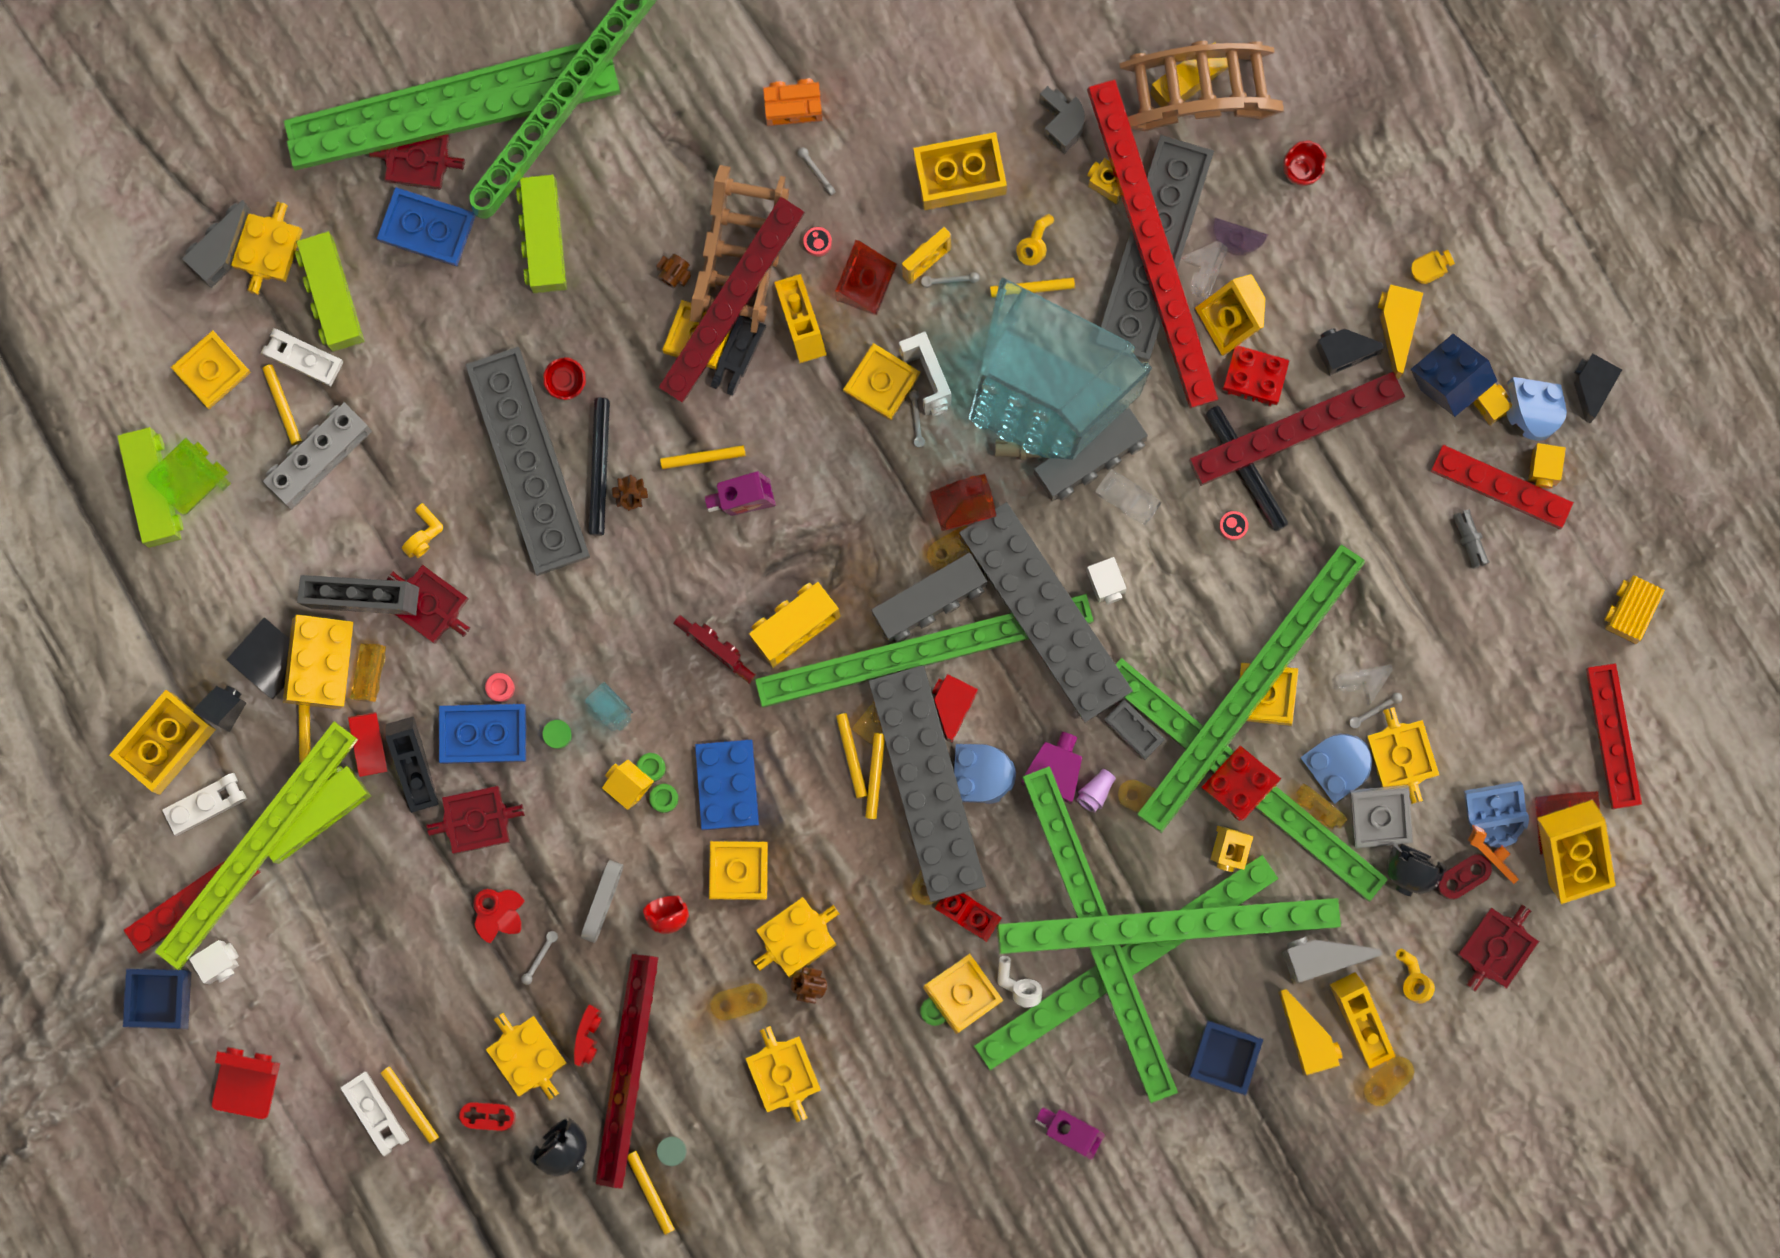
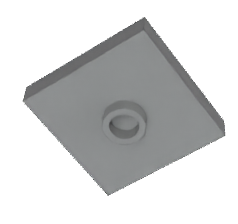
M1408 785L1350 790L1355 848L1413 843Z

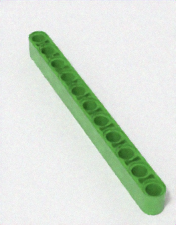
M657 0L616 1L471 191L469 200L472 211L477 217L487 219L495 214ZM628 4H636L639 6L638 9L634 11H628L625 9V7ZM613 25H619L622 27V30L613 33L609 31V28ZM598 46H602L606 49V51L602 54H595L592 52V50ZM580 68H587L589 73L580 76L576 74V71ZM565 89L573 91L570 97L559 95ZM547 111H553L557 114L552 119L543 117V114ZM530 133H538L540 135L535 141L526 139ZM520 154L524 158L521 162L513 163L510 161V157ZM498 176L507 178L506 182L501 185L494 184L493 180ZM481 198L490 200V203L485 207L476 205L477 201Z

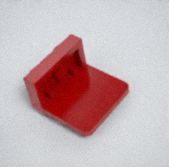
M227 1047L226 1052L217 1051L215 1063L220 1064V1069L212 1100V1108L218 1111L258 1119L268 1118L281 1063L272 1062L271 1055L255 1053L254 1058L243 1056L244 1050Z

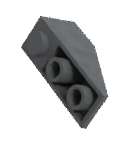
M243 200L239 204L235 203L230 206L225 213L226 216L219 223L212 224L207 229L206 236L199 243L195 242L189 246L185 252L186 255L182 258L211 288L232 269L231 264L248 213L250 214L251 209Z

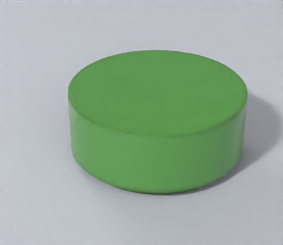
M553 720L544 727L543 739L549 747L562 749L570 743L572 731L564 721Z
M644 754L637 762V767L654 782L660 780L665 774V762L658 754Z
M659 784L652 789L649 800L651 806L656 811L668 813L673 811L678 805L679 796L671 785Z
M931 998L923 1002L921 1016L927 1024L938 1026L946 1021Z

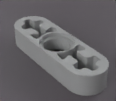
M612 860L608 861L583 927L582 939L593 943L597 941L624 867L623 864Z

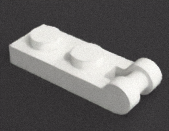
M273 328L270 334L271 340L268 346L264 345L261 354L331 387L343 361ZM281 343L287 344L283 353L278 351Z
M234 773L222 777L219 781L162 810L174 835L178 836L247 799L244 792L239 790L236 784L238 780ZM224 789L229 794V797L223 800L220 791Z
M367 1072L362 1073L341 1087V1090L383 1156L392 1152L391 1148L397 1144L403 1145L409 1141L406 1132L398 1123ZM389 1126L393 1134L384 1138L380 1132Z

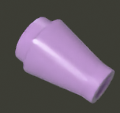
M1101 769L1099 774L1078 791L1077 802L1093 813L1097 809H1102L1109 790L1116 780L1115 776L1109 771Z

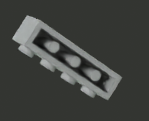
M345 402L341 406L336 405L328 412L327 419L320 426L315 425L309 430L306 435L307 439L300 446L298 444L293 446L287 452V458L280 465L276 464L267 471V478L263 482L291 510L372 432L368 425Z

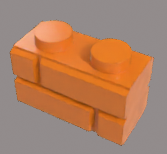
M801 79L797 81V84L786 85L785 82L777 81L770 83L769 87H763L767 126L823 121L819 82L813 83L812 79Z

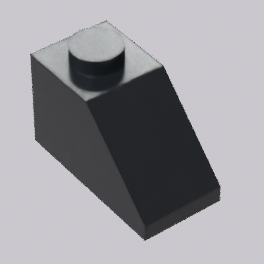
M1333 328L1320 335L1321 339L1316 344V348L1329 376L1378 356L1384 349L1381 342L1345 328L1339 331Z
M1593 353L1587 360L1582 358L1574 371L1578 375L1574 382L1584 419L1588 423H1591L1596 418L1622 372L1621 368Z
M227 685L225 690L216 686L195 707L193 712L230 732L244 709L246 702L240 699L242 693Z

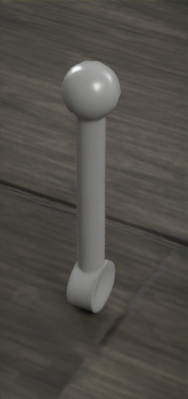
M803 147L800 148L797 152L798 156L804 158L825 186L827 192L831 196L835 194L836 191L808 156V150Z
M976 272L966 276L933 279L929 276H924L921 279V284L923 287L929 288L932 284L962 281L977 283L980 276Z
M911 390L909 398L912 400L916 433L914 445L917 448H922L925 445V439L921 436L917 400L920 394L917 390Z
M1394 693L1391 699L1360 717L1351 718L1349 721L1350 727L1356 729L1361 725V722L1393 703L1398 704L1402 702V695Z
M550 931L547 933L546 943L527 974L521 977L523 984L529 985L532 982V975L550 945L558 940L556 932Z

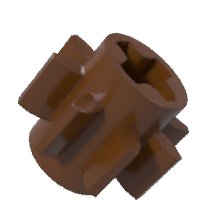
M674 253L669 259L663 255L656 265L657 270L660 271L657 277L674 289L678 283L685 286L691 277L690 272L687 270L690 264Z
M632 475L622 479L618 478V487L612 488V496L616 498V506H622L628 509V511L637 507H643L642 499L648 498L647 488H644L643 479L638 480Z
M802 967V973L798 972L793 976L791 989L793 993L797 994V1001L816 1004V998L820 999L825 995L827 982L825 978L821 977V970Z

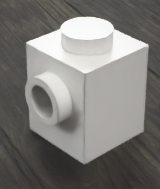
M1114 557L1087 567L1086 572L1099 603L1106 601V604H1111L1122 599L1121 594H1124L1127 588Z
M220 940L189 958L205 984H211L216 980L219 983L227 980L235 974L233 970L239 966L235 960L239 957L231 943L226 944Z

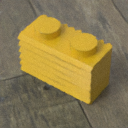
M1635 575L1629 578L1628 581L1623 580L1616 595L1620 596L1617 605H1611L1605 615L1604 620L1608 622L1605 629L1634 644L1639 643L1665 590Z

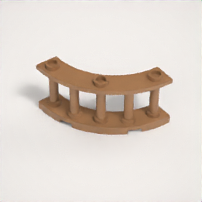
M1197 41L1188 47L1170 49L1148 55L1145 53L1131 55L1130 60L1119 63L1120 69L1135 72L1140 109L1138 114L1127 117L1130 127L1146 132L1162 126L1179 123L1178 117L1194 114L1196 120L1220 117L1221 112L1234 111L1235 117L1264 119L1284 112L1283 102L1271 99V96L1267 95L1262 57L1275 53L1274 47L1263 45L1261 41L1217 44ZM1208 58H1227L1232 90L1230 97L1216 98V95H1213ZM1238 59L1251 61L1256 97H1247V94L1243 93ZM1197 61L1202 94L1199 100L1184 102L1181 99L1176 62ZM1165 65L1170 101L1168 106L1154 109V107H1151L1146 70Z
M719 165L713 187L710 215H713L711 230L707 232L703 258H705L703 271H699L692 296L690 321L701 322L704 312L708 311L715 300L712 299V296H709L711 287L716 288V285L724 286L729 276L715 271L717 257L728 255L742 258L747 250V247L725 244V241L721 240L723 225L727 226L728 223L760 229L767 219L730 212V209L726 208L727 195L731 196L734 193L773 200L775 206L780 197L788 201L789 189L785 188L786 177L780 176L776 189L734 182V179L730 178V167ZM779 255L772 264L773 267H777ZM772 266L755 291L758 293L754 306L746 305L740 314L741 316L752 317L751 332L756 333L759 322H765L767 306L764 305Z

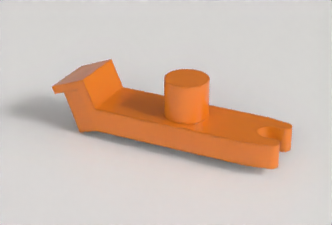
M1472 825L1473 830L1468 838V841L1471 842L1470 844L1479 848L1515 884L1519 879L1503 862L1511 853L1503 845L1493 852L1484 843L1487 836L1484 829Z

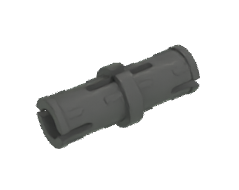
M1470 509L1463 511L1462 515L1461 512L1453 515V519H1455L1462 537L1460 540L1461 546L1466 548L1472 569L1479 568V560L1482 566L1489 564L1490 561L1481 543L1482 534L1477 532Z

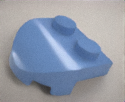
M1512 377L1507 382L1512 407L1506 414L1511 425L1516 423L1524 431V437L1535 441H1543L1561 427L1565 421L1567 411L1560 384Z
M1342 733L1325 739L1300 757L1334 804L1347 796L1350 790H1355L1369 778L1373 760L1369 747L1362 739Z
M956 744L954 774L962 802L993 804L1001 801L1000 799L1008 791H1011L1016 778L1014 763L1004 751L989 745Z
M1521 781L1464 791L1468 823L1472 830V825L1484 829L1487 833L1484 842L1489 846L1500 847L1503 845L1506 847L1517 842V838L1523 830L1527 829L1529 815L1526 812L1524 788Z

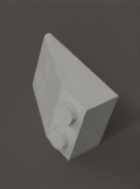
M1306 937L1288 943V949L1282 952L1293 985L1382 955L1380 949L1319 940L1308 942Z

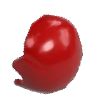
M1310 140L1300 141L1285 154L1283 160L1284 174L1293 184L1299 186L1313 185L1325 172L1326 153L1315 142Z
M563 357L549 363L544 371V387L551 396L559 400L573 399L582 392L586 385V372L581 364L572 358Z
M678 895L658 898L643 908V914L648 927L660 934L677 932L686 925L689 917L687 905L683 903L682 898Z

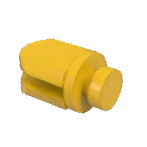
M1438 250L1416 258L1412 263L1411 272L1413 278L1420 284H1427L1448 273L1446 265H1449V267L1455 265L1449 250L1443 251V255H1440Z

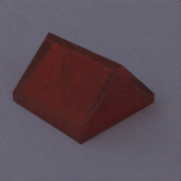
M855 240L835 290L836 301L877 315L897 264L860 240Z

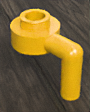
M1047 214L1038 219L1034 224L1031 236L1024 238L1018 243L1016 253L1018 259L1023 264L1032 266L1044 259L1046 245L1041 238L1044 229L1054 222L1052 215ZM1027 247L1033 250V256L1026 254Z
M423 503L415 509V512L429 527L424 531L421 530L415 533L403 544L401 549L409 558L414 556L420 558L430 548L428 545L430 540L443 530V525Z
M1398 949L1396 951V958L1407 965L1409 976L1403 984L1405 996L1418 1004L1429 1001L1435 990L1433 981L1421 973L1415 956L1404 949ZM1424 985V991L1418 994V988Z

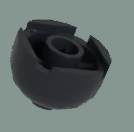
M1397 843L1393 845L1387 861V873L1391 881L1397 884L1396 890L1410 897L1413 893L1425 894L1434 890L1441 882L1447 867L1440 861H1438L1437 865L1431 863L1430 855L1403 844L1399 848Z
M571 1118L569 1120L563 1119L542 1137L546 1140L543 1146L539 1148L536 1145L530 1155V1162L545 1174L557 1177L566 1175L570 1171L576 1173L585 1163L583 1159L587 1151L585 1133Z

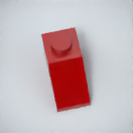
M949 674L946 675L944 680L939 678L932 694L936 695L934 703L946 739L953 743L978 693V689Z

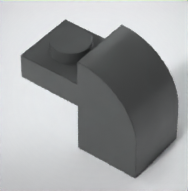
M1047 86L1040 93L1039 102L1055 118L1045 127L1044 136L1065 154L1079 140L1082 134L1084 109L1077 97L1067 104L1066 97L1059 90L1055 89L1053 91Z

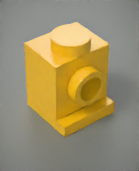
M1104 158L1101 163L1095 162L1089 170L1087 176L1091 179L1089 180L1088 187L1117 204L1121 194L1111 163ZM1105 173H1108L1112 175L1114 178L1112 180H1106L1103 177V175Z
M1494 384L1473 402L1489 426L1505 416L1506 412L1512 407L1511 402L1509 403L1507 400V392L1500 384Z
M1217 825L1216 831L1218 833L1210 860L1217 862L1216 868L1233 872L1234 867L1244 870L1254 836ZM1230 845V852L1227 853L1228 846Z

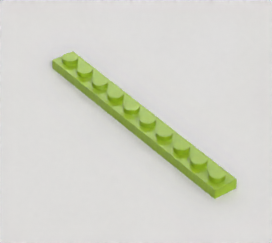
M336 722L331 724L155 951L156 954L177 970L183 967L358 741L356 737Z

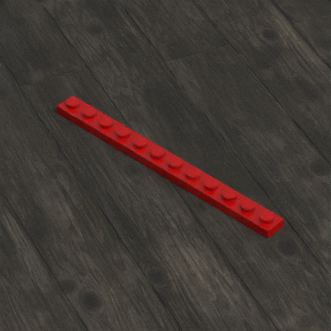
M1116 80L1090 86L1087 92L1189 408L1215 402L1218 400V396Z

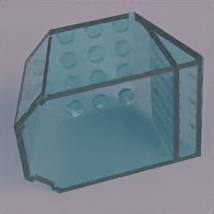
M1002 277L985 335L968 419L972 420L981 429H989L997 433L1002 440L1006 442L1013 441L1022 446L1029 454L1040 455L1044 458L1073 460L1141 395L1152 367L1148 362L1141 363L1133 354L1135 347L1130 342Z

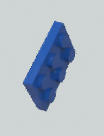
M395 187L377 240L458 267L476 215L471 211Z
M525 704L439 706V763L526 762Z
M753 740L695 744L702 831L759 826Z

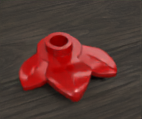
M492 889L480 891L475 896L473 903L474 909L478 914L475 927L480 937L484 941L491 943L498 931L507 934L520 933L522 923L516 910L524 904V898L516 891L508 889L501 892H496ZM487 898H491L494 903L490 909H486L483 905Z

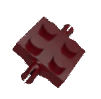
M449 134L369 153L371 158L386 160V183L441 190L447 168L464 170L465 158L449 157Z
M422 565L416 574L406 581L419 587L416 615H394L434 644L450 627L462 635V637H465L467 633L460 629L459 626L469 632L471 627L460 621L458 616L469 598ZM394 571L390 574L397 581H406ZM388 576L387 580L395 581Z
M682 615L676 618L673 624L686 633L687 637L690 636L696 643L732 670V673L739 675L748 684L752 682L756 674L743 665L744 663L740 659V651L728 641L724 644L719 642L717 633L705 623L699 626L695 622L691 624Z
M495 786L443 797L442 801L445 811L443 821L427 824V829H429V836L446 832L450 839L452 853L459 854L510 843L507 828L508 819L525 816V811H523V804L506 808L502 802L500 787Z
M1520 905L1513 918L1503 916L1492 907L1489 908L1458 953V956L1469 963L1475 971L1466 984L1468 988L1476 992L1485 978L1493 980L1504 989L1508 988L1539 943V940L1527 933L1522 926L1531 913L1530 909Z

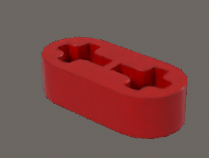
M472 1102L464 1105L459 1114L462 1124L471 1129L504 1131L512 1128L516 1121L514 1110L504 1104ZM472 1107H476L477 1113H486L485 1119H476L475 1124H471V1119L466 1118V1113L471 1112ZM501 1109H504L505 1114L510 1115V1120L505 1121L504 1125L500 1126L498 1120H490V1114H500Z

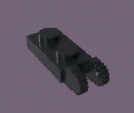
M741 315L738 317L717 363L718 368L710 387L717 389L723 380L725 370L734 373L728 384L726 394L734 395L741 377H744L764 334L765 324L759 322L757 332H751L752 319Z

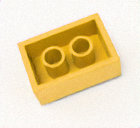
M996 132L913 148L924 210L1002 196L1007 193V183Z
M819 582L814 585L811 583L806 584L797 592L799 596L792 602L788 600L782 602L774 609L776 614L768 620L765 617L761 618L751 627L753 631L749 635L752 642L772 668L841 617L839 608Z
M295 615L292 618L283 703L339 710L344 707L353 622Z
M165 690L109 756L150 791L160 795L216 729L201 716L195 714L194 710L175 694Z
M1593 800L1537 818L1548 884L1561 904L1616 886L1606 820Z

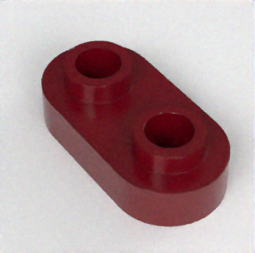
M1472 855L1445 872L1437 886L1439 893L1444 898L1450 900L1462 897L1489 879L1492 873L1491 863L1482 855ZM1472 865L1480 867L1479 875H1474L1471 872ZM1448 880L1456 882V889L1454 891L1447 888Z

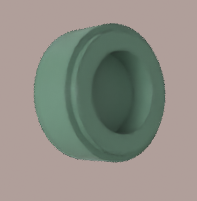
M677 1137L663 1139L657 1148L659 1160L667 1166L679 1165L684 1161L687 1154L685 1143Z

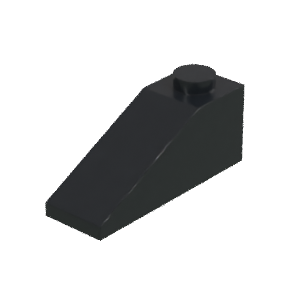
M414 716L386 724L385 737L411 813L439 805Z

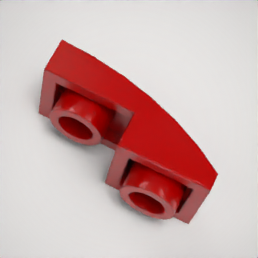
M373 712L348 717L351 734L358 739L353 747L359 777L388 772L377 713Z
M965 893L942 899L935 907V910L985 942L988 941L997 927L996 925L1002 919L998 914L976 902Z
M590 1004L582 1017L575 1041L574 1064L579 1067H583L585 1063L590 1064L598 1049L594 1048L597 1041L588 1037L589 1032L595 1033L602 1021V1018L599 1017L601 1010Z

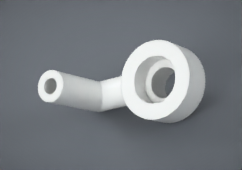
M1001 956L998 967V985L1013 992V1000L1018 1005L1023 1007L1038 1005L1042 997V986L1032 979L1015 981L1009 978L1011 959L1008 956Z

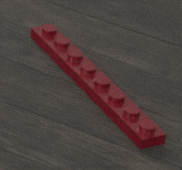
M783 197L779 198L659 386L660 389L684 403L804 216L805 212Z
M1391 372L1189 459V463L1200 486H1203L1401 401L1406 396L1394 372Z
M639 954L631 955L595 1185L623 1189L659 957Z

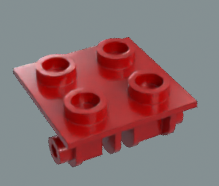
M1238 345L1234 348L1223 390L1228 392L1227 395L1232 394L1241 397L1244 394L1245 400L1247 396L1253 397L1252 402H1255V399L1258 398L1257 402L1268 404L1270 407L1272 404L1277 406L1290 360Z
M1239 746L1202 786V789L1231 811L1234 818L1238 821H1243L1264 800L1265 796L1277 786L1276 784L1281 778L1242 746Z

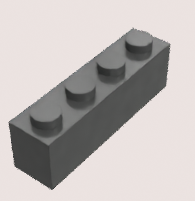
M1127 408L1034 468V475L1052 502L1057 498L1062 501L1075 492L1073 488L1080 483H1083L1085 486L1098 477L1097 472L1105 467L1107 470L1116 467L1122 462L1120 458L1128 452L1134 455L1146 446L1144 442L1147 440L1148 434L1131 409Z
M968 553L871 609L872 615L889 643L893 640L896 643L901 642L911 635L910 630L920 626L923 629L936 621L934 616L943 611L945 614H949L959 608V602L969 597L970 600H973L985 592L983 588L987 586V580L972 555Z
M300 575L297 603L310 609L416 615L419 587L406 581Z

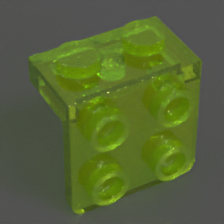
M187 438L180 442L147 474L148 481L182 515L188 514L217 486L224 491L231 484L225 477L229 472L218 461L212 464L206 458L210 453L198 441L193 445Z

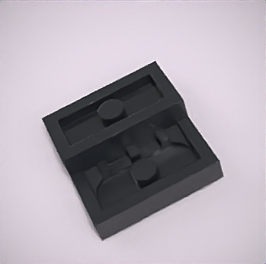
M264 617L226 660L273 700L285 686L290 639Z

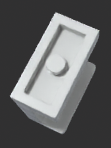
M926 332L900 341L899 350L902 361L910 363L920 359L934 394L923 399L925 415L932 413L933 416L945 413L948 411V406H951V391Z

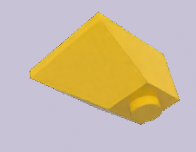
M1252 274L1232 279L1195 307L1222 356L1229 353L1264 327L1265 297Z

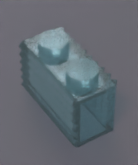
M605 682L585 699V704L611 731L616 729L619 731L623 730L632 720L630 718L633 713L632 710Z

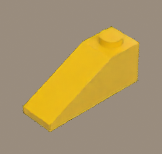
M1208 58L1211 81L1228 68L1227 58ZM1187 60L1176 65L1181 99L1184 102L1201 89L1196 60ZM1166 74L1152 84L1150 95L1160 107L1168 106L1170 101Z
M801 274L774 282L799 363L826 356L822 336Z
M1390 284L1387 292H1381L1377 308L1382 309L1380 319L1392 371L1396 378L1400 379L1404 372L1423 293Z
M1354 972L1329 984L1340 1011L1369 1069L1396 1057L1369 990L1358 974Z
M1287 989L1278 991L1303 1076L1340 1066L1339 1059H1342V1053L1338 1042L1333 1043L1332 1037Z

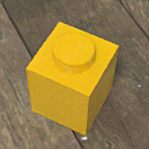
M1537 443L1532 450L1528 482L1536 483L1535 486L1545 489H1551L1553 485L1557 486L1562 479L1566 447Z
M627 760L621 765L614 764L605 775L608 780L602 789L629 810L642 799L654 781L631 761Z

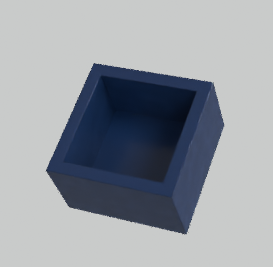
M1455 334L1449 336L1411 368L1419 389L1454 417L1497 382L1489 360Z
M126 969L123 1027L188 1029L192 972L186 970Z
M1206 1021L1188 1078L1245 1096L1264 1039Z

